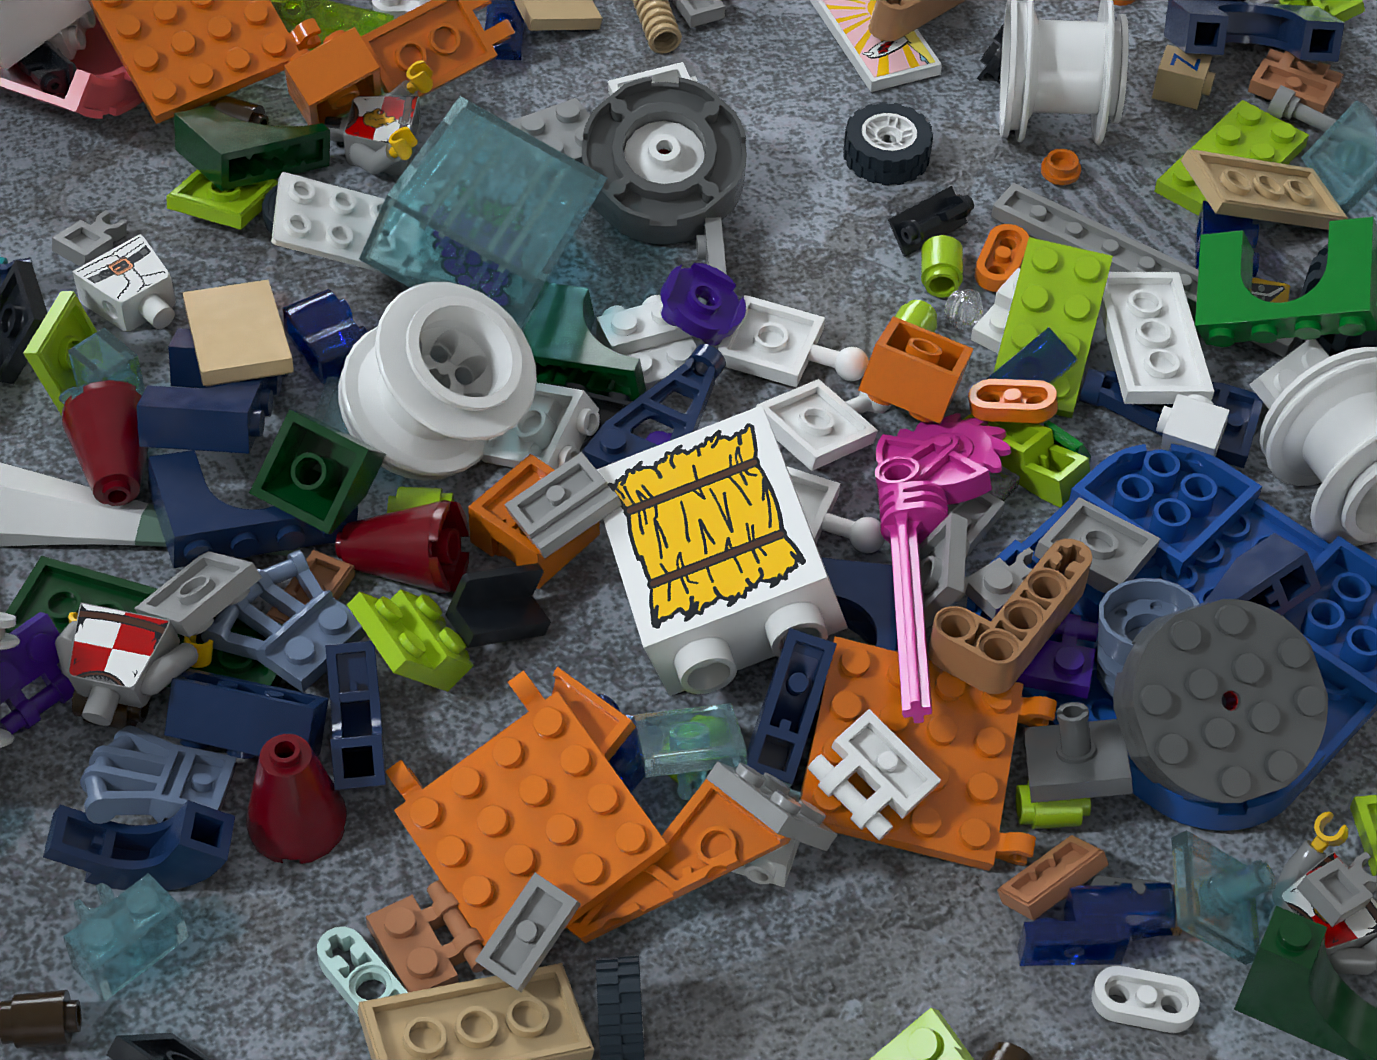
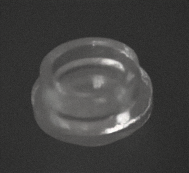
M972 289L954 291L945 305L944 314L946 320L951 322L955 329L960 331L968 330L982 316L983 305L981 296Z

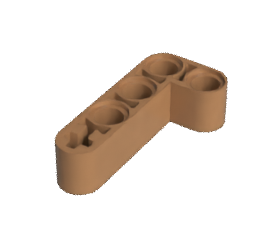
M876 0L868 29L874 37L880 40L895 41L965 0Z
M1066 538L1052 544L992 621L960 606L942 608L936 613L933 621L928 649L929 658L932 663L983 692L1000 694L1009 690L1082 597L1092 563V552L1089 547L1081 541Z

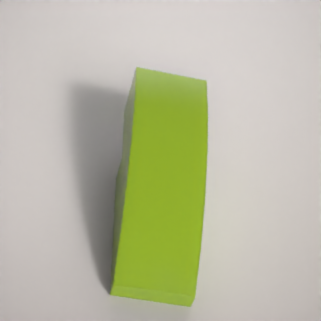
M969 414L963 420L975 417L972 414ZM988 422L987 426L999 427L1006 431V437L1002 440L1011 447V454L999 457L1002 463L1001 472L1034 495L1059 508L1069 501L1071 489L1090 472L1089 458L1054 444L1053 431L1048 427L1031 423Z

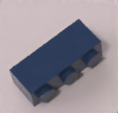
M188 669L178 677L172 678L164 735L179 738L180 744L186 747L204 749L211 745L227 749L226 753L230 756L252 759L256 755L260 756L262 747L271 738L282 734H294L305 739L318 757L321 753L329 698Z

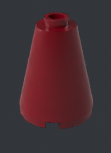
M106 380L83 386V393L76 396L73 400L71 395L65 401L61 413L64 431L95 499L102 504L111 506L128 504L138 496L149 448L139 447L137 404L142 395L136 392V386L128 382Z
M442 500L348 522L344 526L343 531L337 534L335 549L337 557L342 559L343 562L353 565L354 570L440 593L456 591L461 577L467 573L469 552H461V537H469V526L465 511L459 502Z
M282 734L268 740L260 751L246 815L248 836L256 850L271 861L283 863L282 859H299L300 864L311 863L329 854L342 840L347 817L346 805L340 792L335 790L333 781L308 742L294 734Z

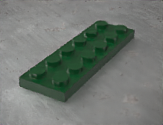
M41 556L6 611L7 614L16 617L15 627L5 628V633H11L33 616L42 612L48 614L61 634L69 624V613H78L81 602L137 613L134 608L154 593L157 588ZM238 618L230 630L233 633L263 641L266 640L265 637ZM201 633L197 635L196 644L204 643L201 639ZM177 634L180 639V645L184 643V636ZM214 648L212 661L208 666L188 668L278 687L282 680L279 675L257 660Z

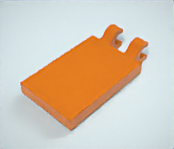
M431 0L361 37L380 66L381 88L385 94L391 92L405 80L410 82L406 73L413 63L422 60L433 71V75L430 77L433 80V86L427 93L417 91V96L421 98L495 59L498 54L493 46L510 39L511 35L515 34V31L508 19L484 31L474 12L487 7L492 3V0Z

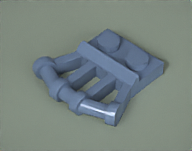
M297 550L287 555L288 559L263 570L256 568L262 578L249 588V594L242 601L227 606L217 614L213 624L201 633V639L204 643L209 639L213 640L214 649L259 661L303 693L327 671L325 645L360 642L367 634L351 610L333 597L332 591L322 590L310 571L303 553ZM296 577L310 601L304 605L276 584ZM257 597H261L290 619L281 626L251 605V603ZM238 618L265 637L266 640L263 641L233 633L230 630Z
M125 726L115 734L113 742L107 746H99L93 751L89 760V766L83 772L80 785L83 791L87 793V799L84 803L86 816L89 821L102 824L112 820L115 815H152L158 823L166 821V818L170 819L187 800L221 811L234 776L237 757L172 744L135 726Z

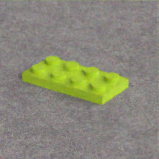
M1241 100L1189 150L1193 149L1288 165L1306 147L1309 134L1259 109L1257 106ZM1182 156L1157 179L1154 192L1222 229L1235 216L1215 214L1181 162Z
M1029 237L992 379L1048 382L1057 391L1058 411L1055 415L1067 418L1073 417L1112 263V255Z

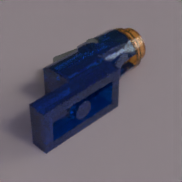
M1097 875L1091 885L1069 888L1064 905V921H1058L1054 918H1040L1033 922H1024L1017 947L1019 965L1122 964L1130 937L1132 941H1138L1156 936H1180L1182 931H1192L1195 925L1193 893L1190 889H1180L1177 884H1171L1170 882L1138 878L1133 880Z

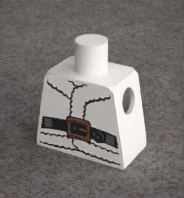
M141 234L72 271L79 301L123 331H132L146 322H149L156 329H163L174 319L175 312L172 307L175 305L176 300L171 276Z

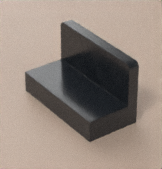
M539 563L465 573L461 577L445 616L467 648L544 636L551 621L533 597L544 570Z

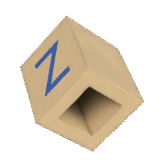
M1167 45L1158 68L1152 99L1197 109L1202 94L1210 96L1216 73L1209 72L1212 56L1184 53L1178 47Z

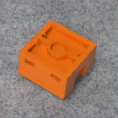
M529 454L468 506L470 542L492 557L494 555L506 556L516 563V566L539 563L544 570L537 589H540L600 535V521L544 559L538 548L532 544L509 515L504 505L554 471L553 468L537 457Z

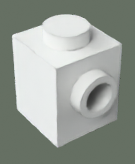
M1177 393L1173 407L1164 406L1157 424L1156 431L1163 433L1161 449L1169 451L1171 444H1177L1216 456L1227 425L1229 410L1214 405L1211 400L1201 395L1191 394L1187 397Z

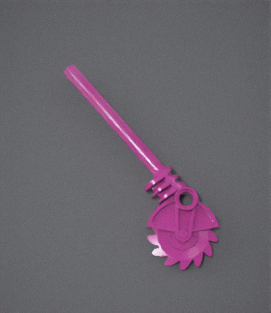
M960 413L943 418L940 424L933 421H921L914 431L900 429L897 436L883 434L876 447L878 466L875 469V478L880 509V531L883 538L891 544L902 715L904 718L913 717L914 723H923L924 715L932 714L919 545L948 516L947 505L965 502L991 491L992 486L989 472L1000 473L1002 471V463L999 457L1011 454V447L1002 440L1006 437L1004 429L987 426L988 421H982L977 418L962 420Z

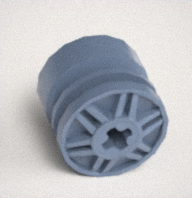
M1138 578L1122 582L1105 594L1099 604L1097 679L1104 691L1113 697L1117 673L1123 670L1127 656L1134 646L1132 641L1149 623L1156 618L1199 604L1191 592L1179 584L1166 580Z

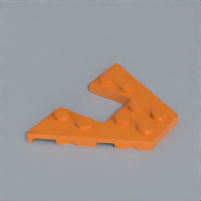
M557 667L553 673L555 683L552 694L558 691L609 761L636 726L628 717ZM706 779L662 834V837L672 850L570 924L566 929L581 941L587 943L788 844L791 839L774 832Z

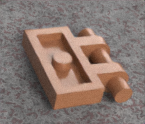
M1270 49L1267 57L1262 60L1253 75L1248 92L1272 101L1279 87L1283 85L1296 92L1295 96L1301 98L1300 103L1324 114L1334 96L1336 88L1340 87L1344 74L1331 70V65L1323 62L1314 64L1300 60L1288 51L1282 53Z
M440 880L433 882L427 888V892L433 901L432 906L421 910L414 896L410 895L366 916L367 927L394 976L407 992L459 983L458 974L454 966L465 961L468 962L475 973L486 969L475 961L484 948L481 943L484 941L476 928H471L457 907L460 903L452 892H447ZM447 925L454 939L452 942L441 946L434 930Z

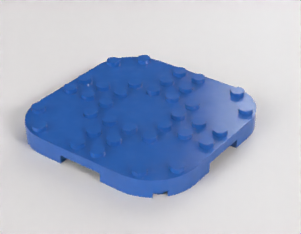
M1146 444L1125 448L1104 459L1071 489L1069 501L1024 542L1020 543L1015 539L991 562L1000 557L1010 566L1016 562L1018 554L1030 547L1035 553L1038 541L1079 497L1161 538L1156 553L1134 579H1162L1179 584L1191 592L1199 604L1205 602L1237 557L1273 533L1278 534L1308 552L1321 589L1281 615L1291 622L1311 645L1328 694V714L1324 735L1315 756L1307 768L1287 787L1245 802L1202 803L1183 799L1184 797L1173 793L1161 784L1153 783L1138 769L1128 753L1133 794L1163 815L1178 823L1208 830L1229 831L1254 827L1282 813L1377 711V560L1340 536L1331 544L1322 540L1259 498L1262 489L1260 484L1213 455L1177 444H1171L1169 451L1162 449L1147 451ZM1034 553L1032 562L1027 565V567L1032 569L1040 560L1034 556ZM1086 583L1082 597L1069 613L1081 615V620L1098 623L1099 604L1106 593L1100 592ZM969 597L967 598L966 609L992 621ZM1052 634L1048 640L1061 642L1062 636ZM1098 636L1096 642L1077 639L1076 644L1077 646L1095 649L1091 684L1087 699L1023 686L1021 697L1042 696L1057 701L1055 719L1053 721L1049 720L1048 725L1059 724L1057 709L1061 705L1070 702L1082 703L1088 707V722L1117 719L1114 711L1113 697L1104 691L1097 679Z

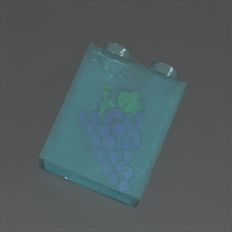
M460 96L387 194L359 260L410 288L427 282H450L477 290L497 302L513 317L522 330L547 285L552 281L576 241L608 178Z

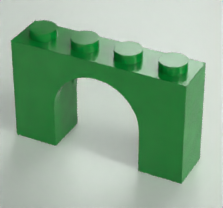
M1373 216L1329 221L1328 259L1324 275L1318 284L1307 294L1295 300L1282 303L1267 302L1252 295L1254 250L1243 230L1201 235L1195 327L1206 345L1228 347L1235 342L1246 341L1272 343L1277 339L1293 337L1312 340L1319 338L1321 335L1341 333L1347 336H1357L1365 331L1377 330V224Z

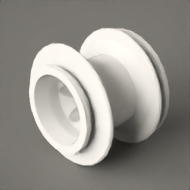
M1007 0L1002 40L999 126L1002 138H1008L1009 131L1015 130L1016 140L1022 142L1025 138L1028 120L1033 112L1091 114L1092 136L1094 143L1100 145L1104 140L1108 116H1110L1111 123L1120 122L1126 93L1129 35L1126 14H1118L1115 21L1113 0L1100 1L1097 21L1038 20L1034 10V0Z
M427 282L416 285L400 293L386 307L378 326L365 333L349 352L338 385V402L342 419L352 437L386 454L381 465L386 470L410 479L422 481L440 480L463 472L478 463L483 457L485 440L503 435L524 418L534 400L537 385L536 364L532 349L516 321L497 302L485 294L465 285L450 282Z
M1361 347L1332 355L1299 375L1273 402L1265 416L1260 431L1259 441L1261 450L1266 456L1268 468L1277 479L1296 486H1310L1322 483L1313 500L1310 519L1312 528L1318 537L1329 544L1338 536L1354 546L1377 542V347Z

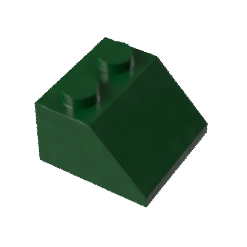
M289 409L249 493L327 534H332L367 496L386 454L308 414Z

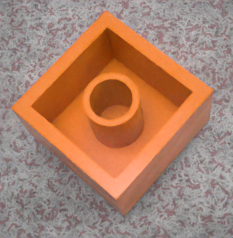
M355 27L346 32L338 30L331 33L324 39V44L311 51L309 49L298 51L284 65L288 93L308 125L324 124L327 116H344L350 112L352 101L358 96L381 95L380 66Z
M893 316L875 344L858 391L868 394V397L878 404L887 406L893 404L905 409L917 420L923 422L934 421L940 424L956 395L974 349Z

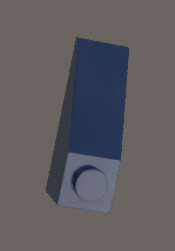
M1273 533L1236 558L1204 603L1220 599L1245 600L1260 604L1283 615L1319 591L1321 586L1308 552L1278 534Z
M789 628L743 762L762 776L766 772L781 780L788 787L793 785L837 643Z

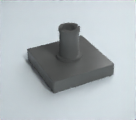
M1070 702L1061 705L1057 709L1059 724L1025 727L1024 735L1031 803L1133 794L1128 751L1118 720L1110 719L1088 722V707L1082 703Z

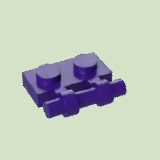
M39 612L9 633L17 636L20 639V643L16 647L0 650V704L5 701L11 710L9 714L0 719V728L9 731L12 735L23 727L30 729L41 721L40 715L59 701L65 703L73 697L75 688L69 678L57 666L60 661L55 641L60 633L47 613ZM41 676L47 686L27 699L21 689Z
M1068 613L1053 633L1054 635L1062 636L1061 642L1048 640L1016 682L1023 683L1024 687L1087 699L1091 684L1095 649L1077 646L1076 644L1077 639L1096 642L1098 623L1081 620V615Z

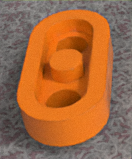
M1001 224L990 231L976 263L975 280L979 286L988 291L997 292L1017 268L1021 269L1029 239L1028 233L1023 228L1013 224Z
M986 379L974 384L968 393L970 412L975 418L982 421L1040 424L1051 419L1058 411L1057 391L1053 385L1045 381Z

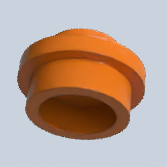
M1067 149L1052 150L1042 161V176L1055 185H1069L1076 182L1081 174L1078 156Z

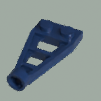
M698 345L683 365L608 419L585 446L582 453L596 469L658 446L631 433L633 429L648 419L674 429L670 441L697 431L715 385V380L726 366L722 353L711 345ZM673 392L693 399L685 414L660 403Z
M1091 368L1088 369L1079 398L1080 402L1094 406H1104L1161 436L1163 435V433L1156 431L1162 412H1154L1140 404H1124L1116 371L1107 370L1105 373ZM1212 382L1214 394L1211 401L1214 405L1229 410L1227 425L1215 457L1227 464L1244 468L1263 401L1255 392L1224 383ZM1165 404V406L1172 408L1173 404Z

